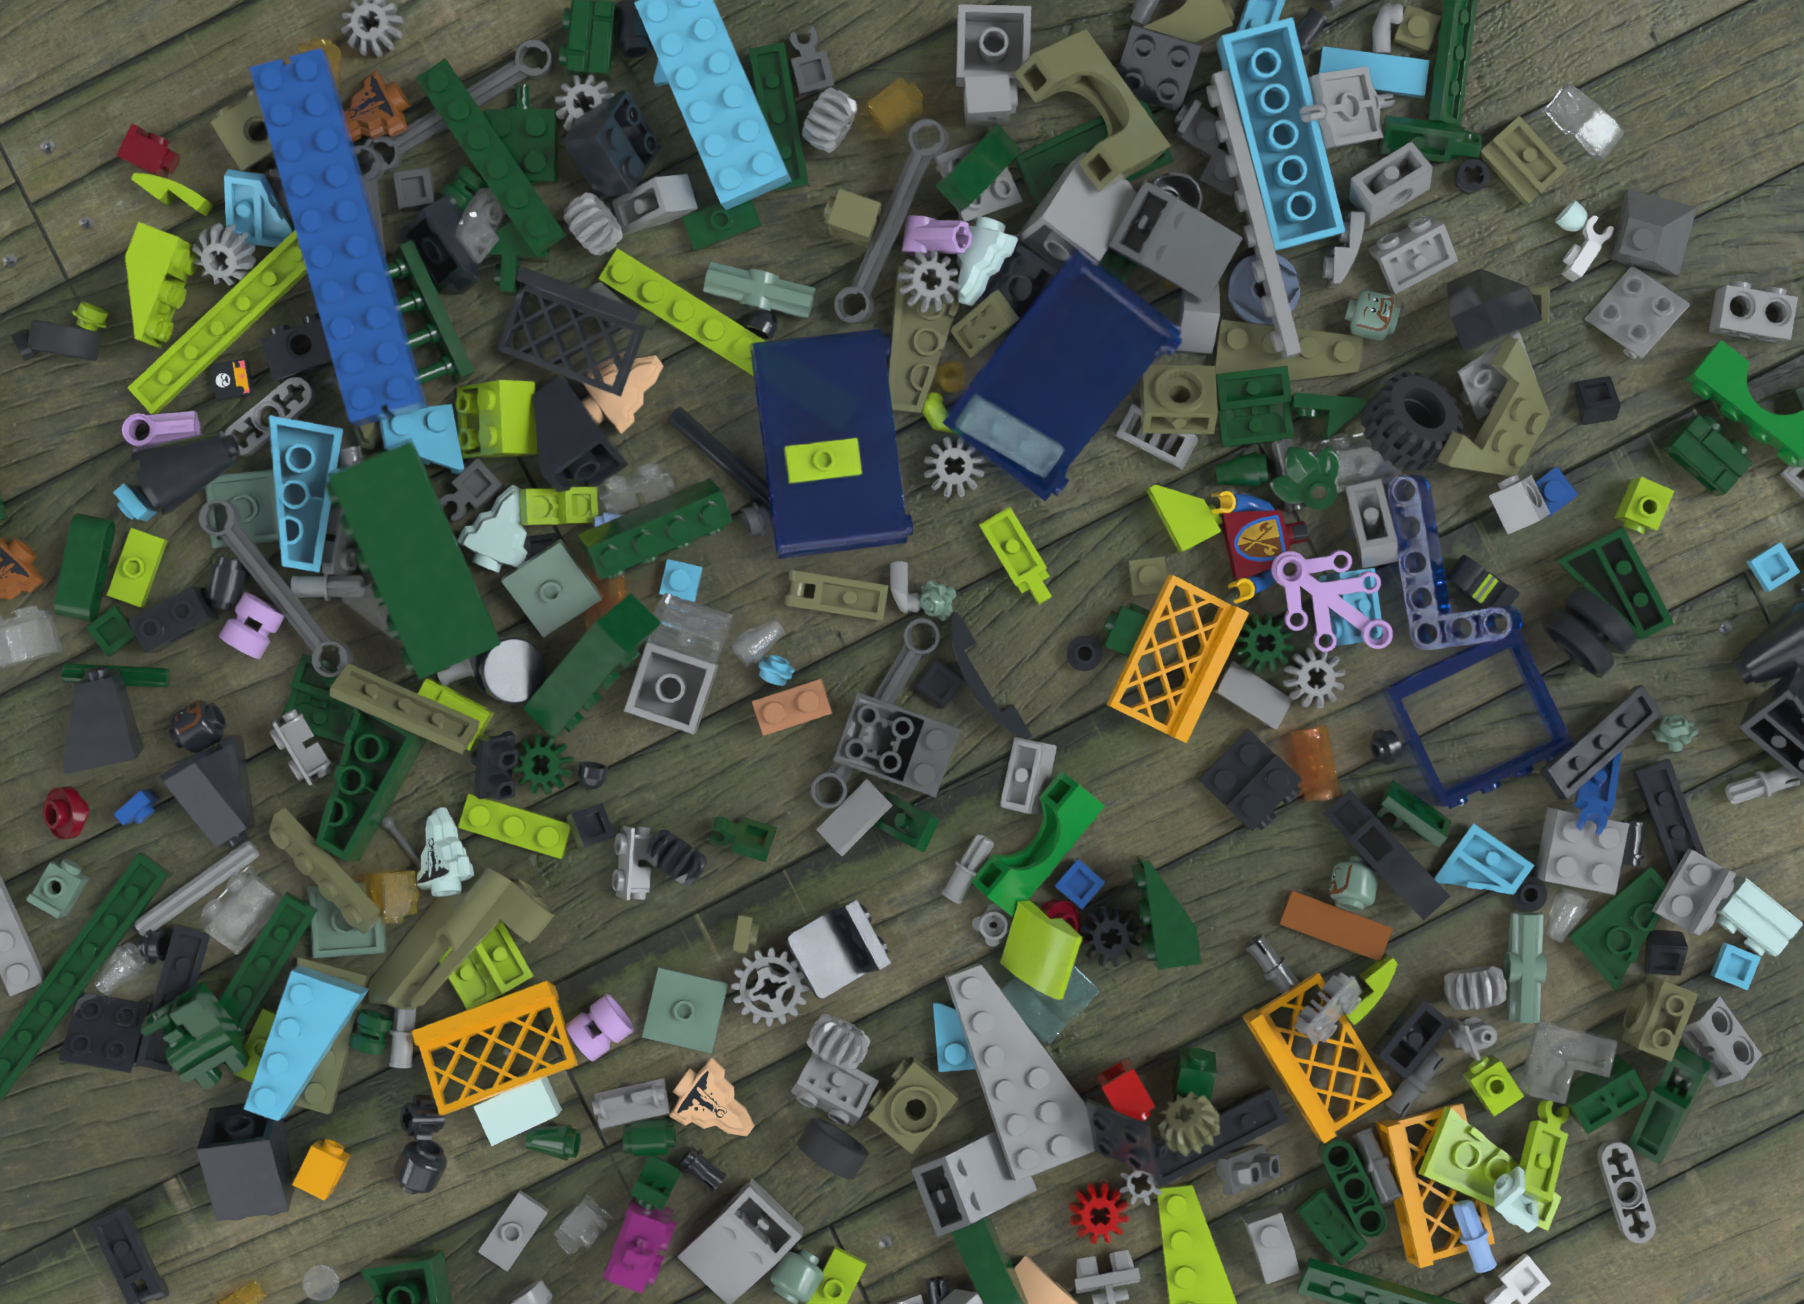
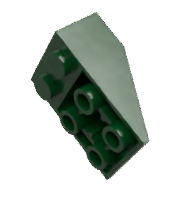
M1137 855L1138 864L1132 865V873L1135 886L1142 890L1143 899L1137 900L1139 921H1142L1143 925L1147 927V935L1142 936L1144 957H1147L1148 962L1151 961L1158 970L1202 964L1197 927L1151 862L1145 856Z

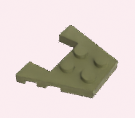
M1506 335L1491 362V365L1508 379L1504 389L1474 442L1470 441L1465 435L1453 431L1437 459L1440 463L1451 467L1513 476L1518 474L1520 468L1526 463L1534 443L1544 431L1546 422L1550 417V412L1521 341L1518 338Z

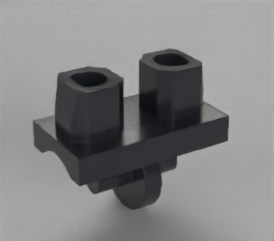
M511 731L503 732L497 736L478 737L477 750L471 752L470 761L476 766L474 796L478 799L494 797L497 800H503L515 796L516 784L512 781V768L518 763L519 752L514 748L515 734Z

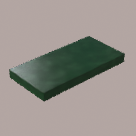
M1137 99L1158 127L1147 102ZM1102 115L1020 153L1013 159L1036 208L1074 159L1084 151L1088 154L1099 142L1108 138L1107 126ZM1169 149L1161 154L1152 164L1125 178V180L1131 183L1173 163L1174 159Z

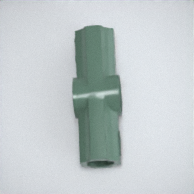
M710 262L703 292L738 301L740 305L758 311L768 310L770 312L773 310L786 315L809 319L816 289L781 280L779 276L758 269H748L746 271L733 266Z
M1510 912L1509 950L1505 952L1503 960V974L1507 983L1506 1020L1518 1023L1540 1022L1541 984H1544L1547 972L1546 956L1542 952L1543 914Z

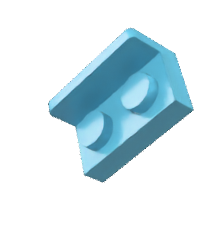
M1375 568L1320 575L1319 582L1354 578L1364 571L1375 573ZM1367 576L1363 580V586L1366 589L1372 588L1375 584L1373 576ZM1361 591L1338 595L1370 620L1374 618L1381 619L1378 591L1372 594ZM1329 608L1331 629L1337 639L1336 646L1364 642L1361 630ZM1379 626L1371 628L1369 635L1372 639L1380 637L1382 630ZM1326 634L1327 642L1329 645L1331 642V637L1329 634Z

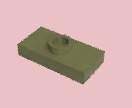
M997 290L954 325L950 331L971 359L1020 318L1001 292Z

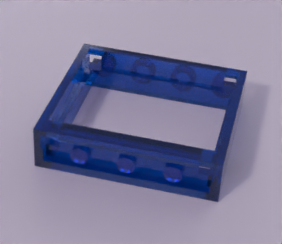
M1518 627L1508 628L1381 689L1436 805L1441 807L1448 805L1449 809H1452L1458 805H1464L1469 801L1467 796L1479 790L1482 794L1491 792L1502 786L1500 780L1510 775H1513L1514 779L1527 775L1534 771L1533 764L1544 759L1547 763L1550 762L1572 742ZM1508 648L1551 739L1444 789L1401 699Z

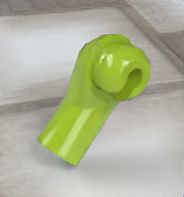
M936 392L928 393L922 413L931 427L937 431L965 435L968 418L949 415L942 404L943 397Z

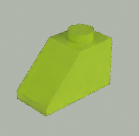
M1156 484L1146 490L1179 553L1221 532L1218 525L1222 523V519L1219 514L1212 513V509H1216L1213 504L1208 506L1204 499Z

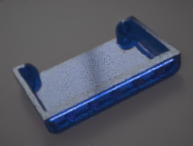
M1077 248L945 415L942 423L1042 500L1046 501L1051 494L1058 496L1069 481L1065 475L1070 464L1155 359L1162 357L1164 354L1170 357L1183 341L1180 337L1182 329Z
M881 329L751 343L749 346L777 560L906 544L908 536L913 535V522L911 515L905 514L886 357L891 356L889 336H883ZM853 438L858 439L861 475L788 483L784 447Z

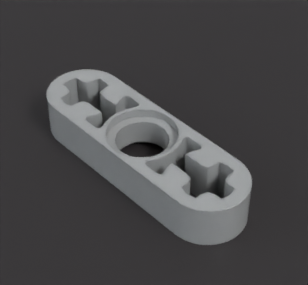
M289 378L229 426L224 434L226 436L231 434L236 442L238 440L235 435L237 432L247 434L253 429L248 424L251 420L254 426L264 433L261 437L256 432L249 435L246 439L249 445L246 448L238 445L240 450L239 456L252 455L270 440L269 427H265L260 420L261 412L265 408L274 407L277 409L280 418L295 420L313 405L316 396L314 387L302 378ZM293 386L299 389L304 387L305 390L302 393L304 400L301 403L293 400L287 404L286 407L291 409V412L287 414L286 409L277 403L276 399L280 397L281 401L286 402L293 396L291 391Z
M1607 1140L1600 1145L1597 1151V1160L1619 1229L1630 1241L1639 1244L1645 1243L1653 1237L1656 1226L1633 1152L1626 1144L1619 1140ZM1616 1149L1618 1152L1623 1153L1624 1156L1619 1158V1164L1623 1171L1628 1172L1630 1170L1629 1174H1619L1616 1165L1611 1161H1607V1158L1612 1156L1611 1150ZM1623 1182H1632L1635 1186L1634 1196L1627 1201L1620 1200L1617 1196L1619 1185ZM1623 1209H1634L1636 1217L1645 1222V1224L1640 1226V1233L1637 1234L1632 1229H1629L1630 1226L1634 1225L1633 1217L1627 1210L1622 1212Z

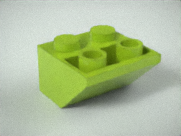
M496 380L456 387L457 398L455 405L458 412V439L462 459L518 457L538 454L533 405L535 382Z

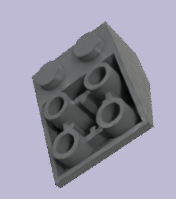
M1145 181L1109 247L1117 254L1207 302L1243 237L1180 199Z
M857 693L833 761L936 797L960 728Z
M996 1129L911 1161L912 1174L937 1237L971 1225L1037 1190L1032 1176L1017 1182L1012 1180Z

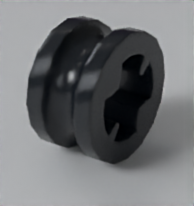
M1478 159L1465 161L1454 173L1456 187L1465 194H1473L1480 191L1489 181L1490 173L1488 167ZM1474 168L1479 172L1476 178H1480V182L1474 181L1469 185L1464 181L1467 175H1463V171L1469 172Z

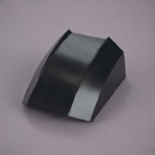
M450 194L425 207L419 212L420 215L399 231V234L405 243L413 240L426 270L439 293L464 294L479 282L478 261L470 228L454 196Z

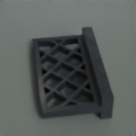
M520 266L515 280L520 281L521 284L497 350L621 397L645 330L649 329L652 331L657 317L632 306ZM529 294H533L538 297L542 310L528 317L525 305ZM547 300L555 303L549 305ZM566 306L572 321L558 328L552 313ZM577 311L582 312V313H585V314H583V315H581V316H578ZM546 317L551 332L536 339L531 324ZM596 317L602 332L587 339L582 324ZM607 322L612 323V324H615V325H613V326H611V327H608ZM524 328L530 343L518 350L511 348L515 333ZM575 328L581 343L566 351L561 335ZM624 328L633 331L628 345L617 350L612 335ZM554 339L559 355L545 361L540 346ZM605 339L611 355L596 362L591 346ZM584 350L590 366L579 372H574L569 358ZM533 351L535 357L527 353ZM563 362L565 368L558 366L557 364ZM612 362L615 363L618 371L613 386L604 383L599 370ZM591 373H593V376H594L595 379L590 378V377H587V376L590 375Z

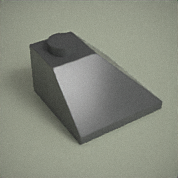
M1627 189L1608 259L1665 275L1679 277L1697 207Z

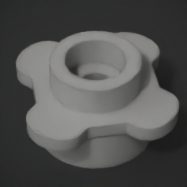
M992 903L988 905L987 911L983 915L973 918L972 927L974 930L981 932L988 946H996L999 944V939L1010 932L1013 920L1007 919L1002 913V908ZM992 921L997 923L995 928L990 927Z

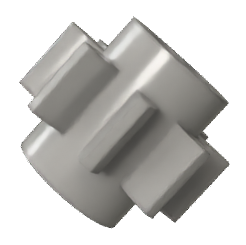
M1133 1169L1134 1172L1131 1175L1121 1173L1120 1176L1128 1180V1186L1121 1188L1120 1193L1130 1191L1133 1195L1131 1198L1132 1205L1136 1203L1137 1198H1144L1146 1205L1149 1206L1150 1199L1148 1196L1152 1192L1157 1195L1162 1194L1159 1189L1154 1187L1156 1180L1151 1174ZM1144 1173L1148 1175L1147 1182L1151 1185V1189L1149 1191L1142 1190L1141 1194H1137L1134 1192L1135 1185L1130 1182L1133 1176L1139 1178Z

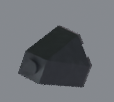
M1481 268L1447 283L1450 318L1464 351L1476 349L1542 321L1530 288L1526 285Z
M563 375L548 381L538 392L533 394L541 474L557 492L569 491L572 487L571 484L583 482L587 487L599 486L628 465L601 425L586 408L578 393Z
M240 735L229 736L218 742V748L215 750L212 747L205 751H200L160 775L163 783L215 848L227 844L231 849L249 838L246 832L255 827L244 740Z

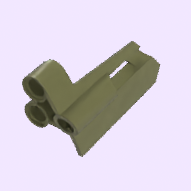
M469 859V862L473 865L474 876L461 882L462 892L460 894L437 897L369 982V1002L371 1004H386L401 1010H414L418 1006H423L501 920L517 935L530 943L532 940L535 941L555 916V912L541 901L543 897L523 880L517 879L514 883L496 871ZM450 947H452L450 953L446 956V958L442 961V963L438 966V968L434 971L430 978L424 983V985L420 987L419 985L423 982V980L427 977V975L431 972V970L435 967V965L439 962V960L443 957L447 950Z

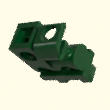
M204 982L178 995L175 1000L147 1015L141 1026V1032L145 1036L152 1034L162 1027L165 1028L162 1038L165 1042L168 1041L165 1047L166 1058L169 1064L176 1071L180 1072L179 1077L185 1084L194 1079L204 1090H207L216 1085L221 1079L222 1072L218 1069L217 1065L224 1063L232 1073H237L248 1065L250 1056L242 1045L245 1033L240 1027H236L232 1018Z

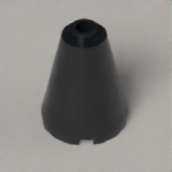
M215 431L142 445L131 450L132 463L138 460L140 462L142 470L136 472V475L146 496L155 509L163 506L161 514L165 515L173 512L237 464L236 456L240 454V450L231 434L226 436L223 431Z

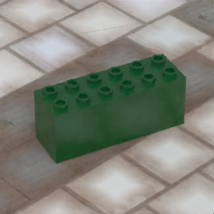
M412 438L330 471L328 474L329 481L324 485L332 504L340 503L344 515L341 516L340 522L348 539L356 538L360 548L356 549L355 555L364 573L370 571L374 578V581L371 582L372 586H370L378 606L386 605L389 614L386 615L387 620L385 621L393 639L401 638L404 647L401 648L402 653L400 654L409 674L415 671L420 680L501 645L499 634Z

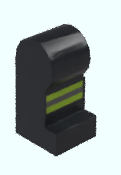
M1462 555L1445 577L1451 586L1492 619H1501L1520 594L1511 585L1505 584L1466 555Z

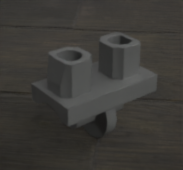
M1255 1144L1235 1153H1226L1219 1157L1216 1163V1173L1225 1183L1223 1187L1224 1195L1237 1194L1266 1182L1269 1178H1276L1281 1175L1278 1154H1266L1265 1144Z

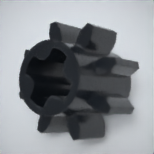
M414 1095L413 1103H407L402 1107L400 1123L402 1129L408 1131L407 1135L414 1136L415 1140H432V1133H438L443 1128L445 1115H439L435 1099H431L430 1095Z

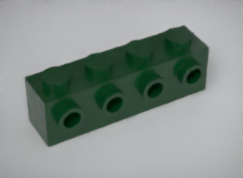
M709 478L578 534L589 566L599 579H612L622 575L625 569L638 563L647 564L653 562L658 558L659 554L670 549L679 550L691 544V540L700 536L715 535L721 532L724 526L733 523L722 490Z

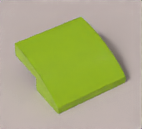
M1030 900L1019 901L1000 963L1034 989L1056 1000H1060L1064 997L1082 937L1062 918L1049 919Z
M501 920L448 977V980L467 1011L503 995L532 978L533 974ZM450 947L447 950V952L443 955V957L439 960V964H441L442 961L446 958V956L450 953L452 947Z

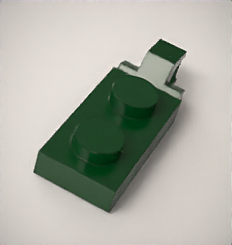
M1386 115L1382 128L1384 138L1379 139L1378 152L1390 155L1412 141L1426 160L1449 163L1450 159H1458L1459 155L1479 158L1482 139L1480 133L1466 131L1465 127L1455 124Z

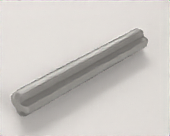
M250 841L244 842L135 920L134 925L138 932L145 936V933L150 929L156 931L258 858L259 852L255 845Z

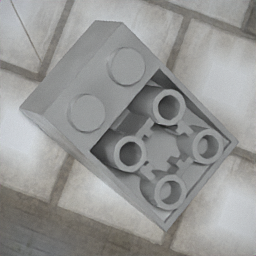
M751 1178L677 1257L726 1304H732L777 1264L802 1237L804 1227Z

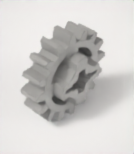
M770 946L768 955H763L760 949H756L755 960L745 956L742 961L746 969L736 968L734 972L741 980L731 984L732 989L740 990V994L735 996L733 1001L734 1003L744 1002L745 1006L741 1014L745 1015L750 1011L753 1012V1023L755 1024L761 1017L766 1018L767 1026H771L773 1019L778 1017L783 1025L787 1021L786 1013L789 1012L795 1017L799 1014L795 1006L796 1003L805 1005L807 999L800 993L809 991L810 986L807 983L801 982V979L805 977L801 970H797L798 964L795 959L791 962L787 960L788 950L786 949L782 952L781 956L775 955V948L773 946ZM770 963L779 964L788 971L784 973L772 969ZM756 968L759 977L757 983L747 987L748 976ZM766 978H770L772 983H781L777 986L776 994L772 995L770 990H760L765 985ZM795 985L794 995L785 1005L783 993L785 989ZM761 1000L768 1003L771 1010L759 1007L754 1001Z

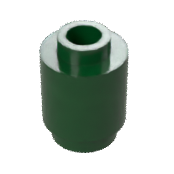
M667 1118L633 1121L632 1124L623 1126V1148L625 1154L633 1153L634 1157L669 1155L670 1147H676L675 1125H669Z

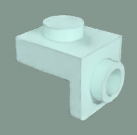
M1517 1166L1509 1174L1501 1175L1494 1185L1495 1210L1500 1212L1509 1223L1518 1225L1529 1233L1538 1226L1537 1201L1523 1194L1525 1191L1524 1170Z

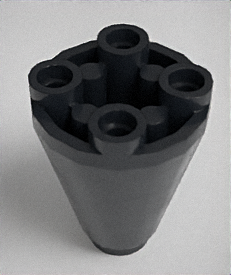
M1800 600L1794 603L1740 650V656L1732 659L1746 685L1753 681L1758 684L1783 678L1797 666L1804 673V601Z

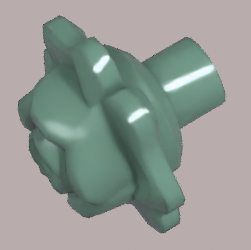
M932 579L921 586L922 595L919 602L920 606L925 610V614L938 617L941 621H945L949 616L953 615L951 604L952 600L956 598V591L953 587L937 584Z
M1674 714L1661 719L1659 725L1652 729V733L1656 735V741L1666 742L1670 751L1678 752L1683 749V744L1690 743L1692 737L1698 734V729L1694 727L1693 721L1684 718L1680 714Z

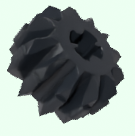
M660 830L652 838L644 854L648 862L684 886H691L700 877L707 863L703 853L668 830Z
M1101 906L1100 914L1102 918L1097 919L1092 912H1089L1087 917L1093 923V926L1080 925V931L1090 934L1089 937L1082 938L1080 945L1084 947L1093 945L1086 952L1088 959L1094 958L1100 952L1098 958L1099 966H1105L1108 956H1111L1113 966L1118 967L1120 965L1119 954L1122 953L1127 960L1132 959L1131 953L1126 949L1127 946L1139 948L1140 943L1135 939L1129 938V936L1140 933V928L1138 926L1127 927L1134 919L1130 913L1119 921L1121 916L1120 907L1115 906L1111 917H1109L1107 908ZM1110 928H1115V934L1119 935L1117 941L1111 940L1109 945H1105V940L1101 937L1102 932L1108 933Z

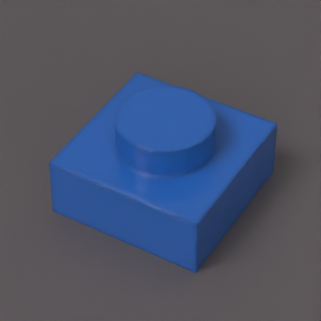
M1557 466L1551 468L1535 481L1550 512L1546 517L1553 515L1578 495Z
M152 789L140 790L113 815L122 825L134 822L139 825L155 812L152 806L160 798Z
M1077 858L1054 886L1078 907L1083 909L1104 885L1105 881Z

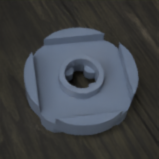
M1276 254L1292 312L1300 297L1297 273L1288 260ZM1255 255L1244 258L1232 271L1228 280L1227 300L1232 306L1233 311L1247 323L1273 325L1272 317L1266 318L1261 298L1256 295L1258 290L1254 285L1257 281L1254 276L1252 262L1257 259Z

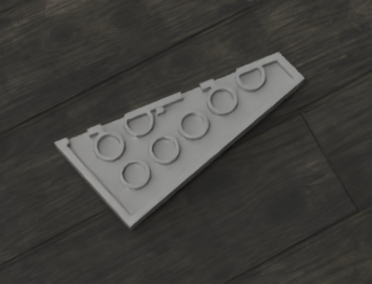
M977 963L945 975L1012 1180L1015 1182L1094 1152L1086 1104L984 967Z

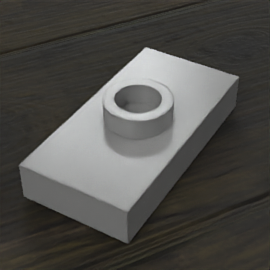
M520 1190L478 1252L508 1272L549 1212V1209Z

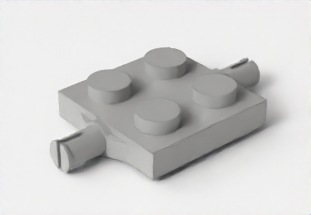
M1368 66L1320 73L1308 77L1314 105L1303 106L1300 109V115L1310 114L1300 118L1304 122L1318 120L1325 149L1384 138L1380 122V109L1392 108L1395 100L1385 101L1394 98L1391 93L1377 95L1371 82Z

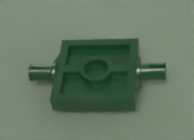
M516 84L515 106L506 109H485V117L532 186L540 183L557 184V110L535 109L529 106L530 85L522 84L521 86Z

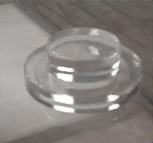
M326 1264L314 1265L303 1277L305 1293L316 1301L330 1299L339 1288L340 1281L337 1272Z

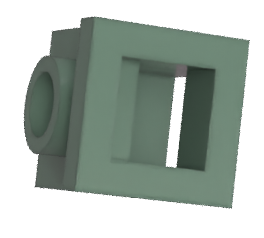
M68 859L50 862L33 893L29 894L26 901L57 919L70 914L90 877L81 873L82 867ZM55 881L61 884L60 893L52 889Z

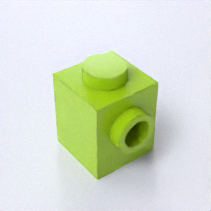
M1644 477L1633 478L1629 483L1615 519L1624 522L1623 527L1626 530L1638 535H1644V532L1658 531L1674 490Z
M1485 1055L1480 1057L1481 1060H1474L1468 1066L1470 1070L1464 1073L1463 1076L1486 1111L1495 1117L1522 1099L1524 1095L1501 1060L1493 1055L1489 1058Z

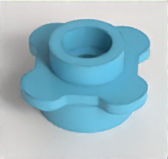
M776 655L762 657L761 662L758 664L760 668L759 676L769 683L780 686L785 685L787 679L792 678L795 669L789 665L788 660Z

